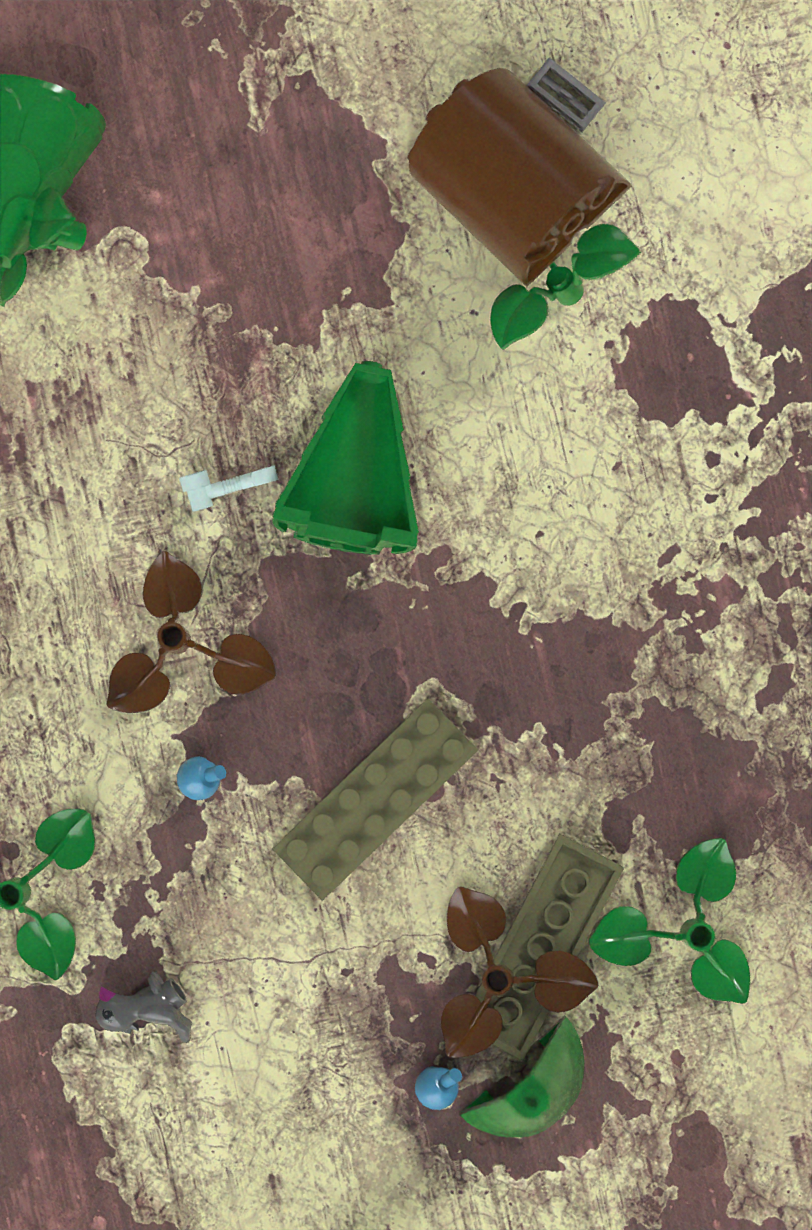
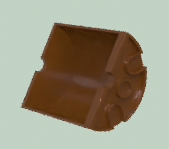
M504 68L489 70L470 81L468 79L460 81L453 89L452 95L442 105L438 104L428 112L426 116L427 123L407 156L411 176L526 287L571 245L573 238L579 231L584 228L588 229L632 187L627 179L515 74Z

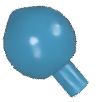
M192 757L184 761L178 769L176 775L178 788L184 796L192 800H205L218 790L220 780L226 777V769L222 765L216 766L204 757Z
M434 1066L425 1068L416 1079L415 1094L423 1106L434 1110H441L450 1106L457 1098L459 1092L458 1082L461 1081L462 1074L456 1068L451 1070Z

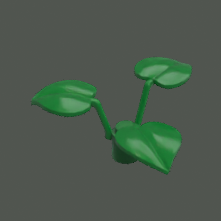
M48 187L43 190L34 204L32 224L29 229L30 245L25 252L37 249L55 251L57 246L78 251L84 245L87 235L86 225L83 222L75 221L76 218L68 210L61 194L55 188ZM25 252L12 269L4 267L0 269V305L2 307H5L6 302L16 295L24 282L27 270Z
M598 224L589 228L578 239L577 250L579 253L571 256L572 271L567 267L557 266L555 262L549 266L551 270L548 272L546 285L549 290L533 287L528 292L524 286L515 284L506 288L498 295L493 303L490 314L491 330L498 346L504 350L512 343L533 334L543 325L548 316V303L543 296L548 297L550 301L557 299L564 306L576 304L584 293L582 279L596 280L618 271L641 254L638 246L622 230L614 225Z
M78 808L65 809L46 818L36 832L35 844L40 851L48 854V856L22 878L14 877L0 883V907L6 910L17 908L19 913H25L35 919V921L27 922L20 928L16 939L18 953L29 966L46 974L53 980L60 979L73 960L76 948L75 930L71 922L61 913L54 912L42 919L38 912L26 906L31 897V887L28 882L53 860L59 867L73 870L82 867L91 859L96 842L92 817L87 810Z
M714 838L703 841L688 850L680 859L676 869V883L681 891L694 894L693 903L697 915L696 918L686 920L682 924L680 932L647 930L648 922L641 911L630 906H619L608 911L602 917L589 938V947L600 958L610 963L632 966L643 962L651 954V944L648 937L682 940L688 947L705 954L695 959L691 967V981L695 989L704 997L712 1000L745 1004L750 991V971L746 956L742 949L734 942L722 939L714 943V929L704 922L706 916L703 913L700 902L701 897L710 902L722 900L734 888L736 868L726 840Z

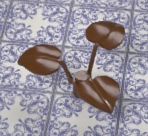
M163 551L152 563L143 586L144 605L152 616L164 618L172 614L168 622L164 623L157 632V641L161 646L158 650V661L154 665L153 660L143 653H129L119 659L111 672L106 705L112 710L123 713L145 712L160 705L170 690L169 678L159 671L164 665L168 652L171 654H182L188 648H193L212 658L218 659L213 668L214 679L221 689L235 695L251 693L274 680L276 676L275 664L269 652L260 642L244 634L227 636L222 642L221 653L191 640L188 630L177 623L179 619L178 612L188 613L196 608L202 597V583L197 573L191 567L175 558L169 552Z
M463 886L457 887L450 899L447 910V929L452 942L464 952L475 951L483 945L488 969L483 974L482 984L487 992L482 1003L475 995L462 994L452 998L446 1004L442 1012L441 1028L445 1042V1052L451 1058L475 1055L490 1047L498 1039L503 1027V1018L500 1012L488 1007L493 995L498 996L506 993L513 984L537 982L535 997L545 1009L552 1012L572 1010L599 986L597 977L591 968L577 956L565 951H550L541 955L536 962L537 975L513 976L512 971L507 966L496 965L488 941L496 940L503 934L506 926L505 911L501 904L490 895Z

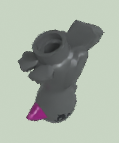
M156 971L152 972L148 977L149 986L130 996L115 994L101 986L99 991L100 1000L96 1006L95 1017L98 1024L105 1030L130 1034L132 1029L139 1030L138 1025L135 1023L139 1019L154 1024H166L176 1030L183 1043H189L192 1021L186 1018L180 1009L182 1005L187 1003V999L180 986L173 979L170 978L163 982Z

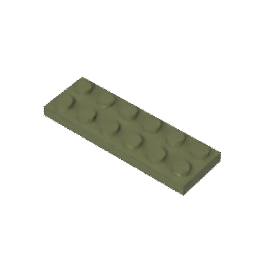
M428 698L281 839L272 850L323 901L456 773L478 749Z
M559 833L494 957V963L507 966L512 971L513 976L537 975V959L547 952L565 951L578 957L624 867ZM482 982L475 993V996L479 998L481 1003L487 992ZM537 982L513 984L506 993L498 996L493 995L488 1007L500 1012L503 1018L501 1034L492 1045L524 1061L549 1013V1010L545 1009L535 997Z

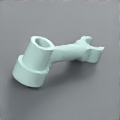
M274 465L212 484L210 483L207 470L180 477L179 480L183 492L187 491L192 512L213 506L212 498L278 480Z

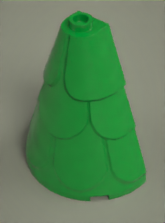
M0 74V269L1 267L12 269L29 247V229L32 224L34 204L38 196L48 187L57 189L61 196L66 193L73 183V178L102 140V134L106 127L105 119L100 111L91 103H86L85 106L75 100L76 93L44 80L14 74Z
M362 361L361 364L355 363L322 415V424L301 455L299 465L275 503L272 523L281 532H287V528L294 530L293 538L329 549L380 555V551L383 548H392L391 553L393 554L407 553L417 547L419 530L409 483L411 476L401 436L404 428L392 372L389 369L382 368L380 363L374 361Z
M566 1015L539 1038L540 1043L545 1049L531 1073L506 1097L496 1100L484 1089L459 1112L460 1116L467 1123L492 1135L528 1137L545 1131L568 1112L580 1093L585 1066L580 1038Z

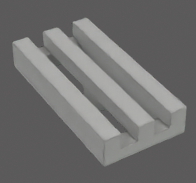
M550 57L527 84V87L542 101L581 132L586 129L606 103ZM549 69L594 105L591 110L546 75ZM542 81L585 116L583 120L541 88L538 83Z

